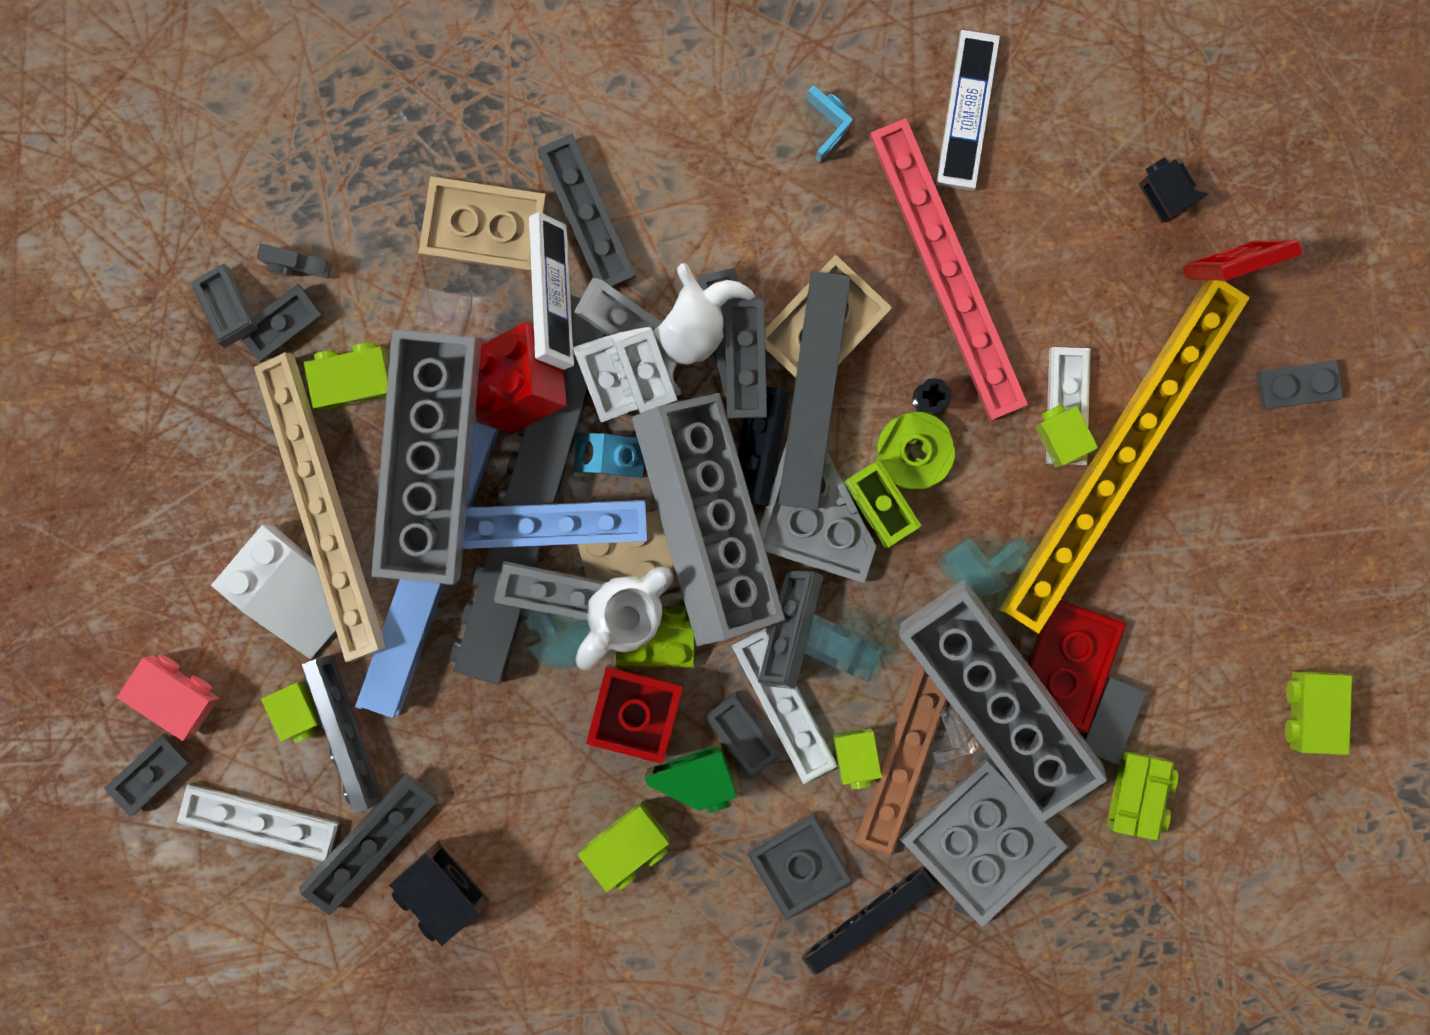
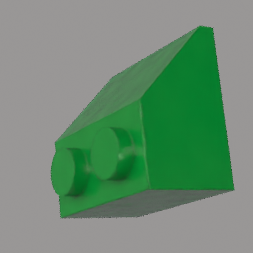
M721 743L664 762L663 764L647 768L645 781L647 786L698 811L707 808L709 813L718 812L730 807V800L737 798L736 786Z

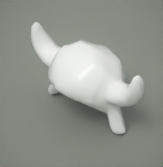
M686 263L680 264L677 268L679 278L684 285L678 299L666 319L653 330L672 387L677 396L681 395V389L673 378V371L676 365H688L697 361L703 362L718 348L724 337L723 329L725 322L721 306L732 298L748 300L755 298L754 293L747 286L731 280L716 282L703 291Z
M654 568L641 579L636 577L613 578L603 584L601 589L590 598L587 620L591 631L579 646L576 655L578 668L588 671L611 649L620 652L636 650L646 645L656 635L663 611L659 597L674 581L673 573L669 568Z

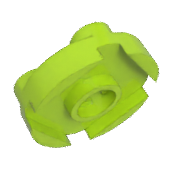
M912 412L891 420L883 428L877 440L876 460H880L896 486L908 490L926 489L943 480L949 473L955 459V447H953V440L948 427L940 419L925 412ZM918 440L923 443L921 450L926 455L924 459L916 458L912 462L907 458L909 453L905 450V446L907 443L913 445Z

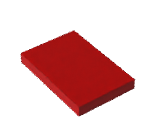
M1295 239L1253 240L1186 263L1183 269L1186 279L1227 281L1302 255L1299 241Z
M1060 600L1037 635L1028 665L1075 728L1088 734L1127 623Z

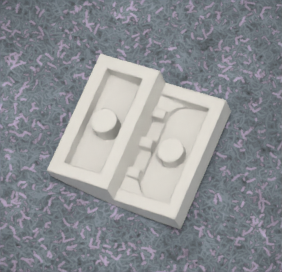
M651 327L613 334L573 347L601 423L636 409L643 413L657 406L677 401Z

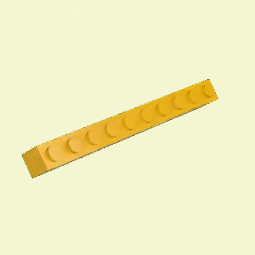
M1209 280L1202 285L1000 606L999 612L1029 631L1040 633L1250 299L1249 296L1225 281Z

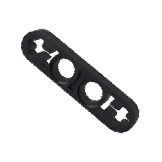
M924 867L916 869L816 942L802 955V960L814 975L824 971L926 896L935 887V881Z

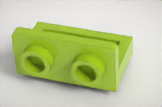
M681 605L662 607L661 622L657 628L656 635L646 645L629 652L616 650V666L694 668V634L686 607Z

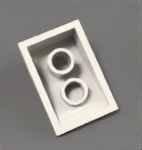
M261 525L211 585L239 610L310 660L314 658L336 631L314 559L274 525Z

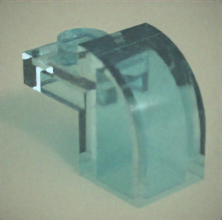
M964 537L939 557L935 563L954 585L965 579L975 594L991 595L1009 587L1000 573L1005 571L1009 575L1018 569L1026 561L1022 555L1029 551L1030 548L1021 537H1013L989 558H986L970 537Z
M526 609L528 613L524 614L523 618L529 631L533 636L539 633L542 641L528 647L531 653L540 662L553 668L569 669L577 667L576 655L579 646L591 631L588 621L581 620L559 631L550 613Z
M814 614L804 653L847 674L869 682L885 646Z

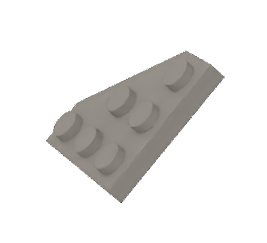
M785 444L772 485L769 504L765 506L759 525L765 552L865 583L876 545L864 525L845 484L842 482L827 449L818 510L778 505L786 451Z

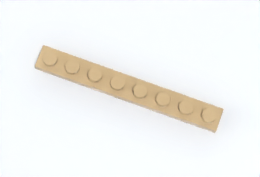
M282 353L255 366L254 369L345 662H353L387 648L295 356L292 353Z

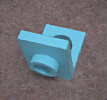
M813 85L808 91L806 100L838 128L818 150L816 160L821 162L850 130L853 119L845 113L847 108L842 101L833 94L826 96Z
M577 434L574 472L603 473L643 478L644 459L637 438L611 434ZM591 442L593 457L587 464L584 453L586 446Z

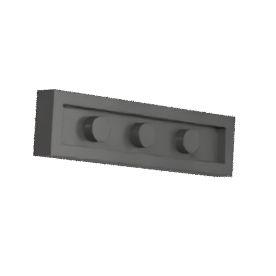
M573 134L538 148L537 151L593 277L603 280L613 288L636 278Z
M333 654L302 664L304 683L314 698L317 707L318 723L327 735L330 744L331 760L340 772L343 781L344 797L351 804L355 814L377 805L383 797Z
M406 773L299 886L300 894L331 915L436 804L437 798L435 794Z

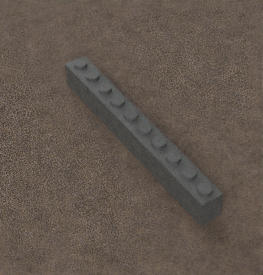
M570 295L573 347L606 337L605 333L574 313L581 298ZM574 350V366L563 370L567 406L518 430V436L523 437L519 452L513 451L510 456L506 473L512 476L508 489L502 488L500 490L496 506L557 503L589 397L587 395L588 387ZM544 545L486 548L489 549L485 564H478L473 579V586L478 587L474 602L467 601L462 615L461 623L467 624L463 639L457 638L455 640L450 655V661L455 662L453 672L496 685L503 682L525 609L495 603L494 601L502 561L537 568Z

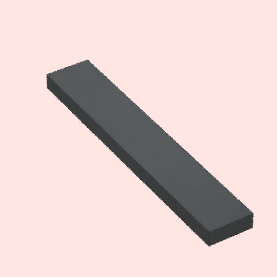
M811 271L779 493L778 505L818 510L850 276Z

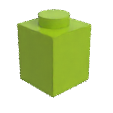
M1060 404L1042 413L1044 421L1035 425L1055 468L1064 466L1098 448L1077 405L1066 410L1064 405Z
M304 680L261 699L280 742L292 737L296 744L317 734L314 728L319 725L317 707L312 693L305 686Z
M870 727L832 734L840 780L843 785L850 784L851 789H862L873 786L874 779L882 778L874 732Z

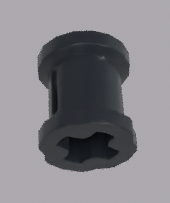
M937 378L927 379L924 383L918 385L912 396L913 405L918 412H925L933 416L942 412L950 404L952 398L951 389L943 380ZM930 388H934L935 395L941 396V400L936 402L933 407L929 406V400L922 397V394L927 393Z

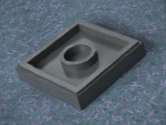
M814 812L746 851L786 921L853 882L851 875Z

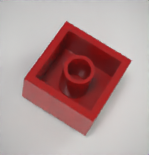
M525 321L481 345L476 399L477 423L512 434L567 406L563 369L535 359L534 324Z
M608 664L605 668L586 744L663 764L684 683Z

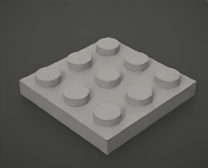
M986 759L900 838L904 845L981 927L989 922L1067 848L1065 843L1045 822L1040 824L1019 794Z

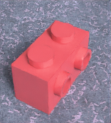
M159 654L158 657H144L116 698L178 739L184 741L193 738L219 700V697L210 692L212 686L196 676L188 678L179 672V664L162 654Z

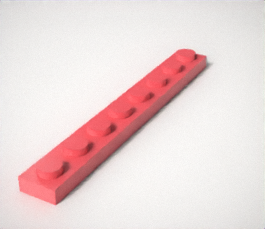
M907 118L871 132L869 135L989 421L1027 406V401Z

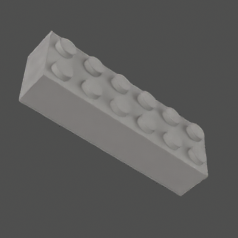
M392 329L372 577L454 585L461 578L482 338Z
M720 393L657 406L631 417L697 646L726 640L784 621V614Z
M965 579L900 623V638L1040 824L1107 781L1104 766Z

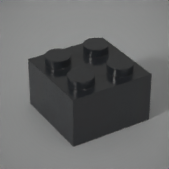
M436 841L412 862L389 885L393 890L391 895L398 906L404 911L410 909L419 919L418 927L424 936L432 942L437 940L441 946L472 921L488 901L487 896L439 841Z

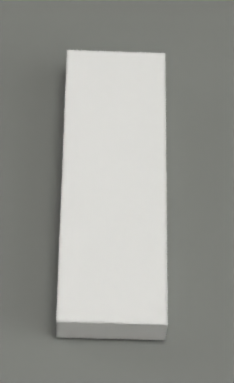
M1051 347L1049 348L1047 411L1060 404H1063L1066 410L1077 405L1088 427L1091 348ZM1046 450V464H1053ZM1088 453L1066 465H1087Z

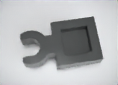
M261 243L257 255L258 260L268 265V272L290 277L291 271L329 279L332 263H328V260L302 255L299 252Z

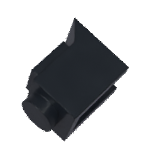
M1166 157L1146 168L1145 171L1148 176L1138 183L1161 223L1209 195L1194 189L1196 184L1183 162L1179 164L1175 159L1169 163Z

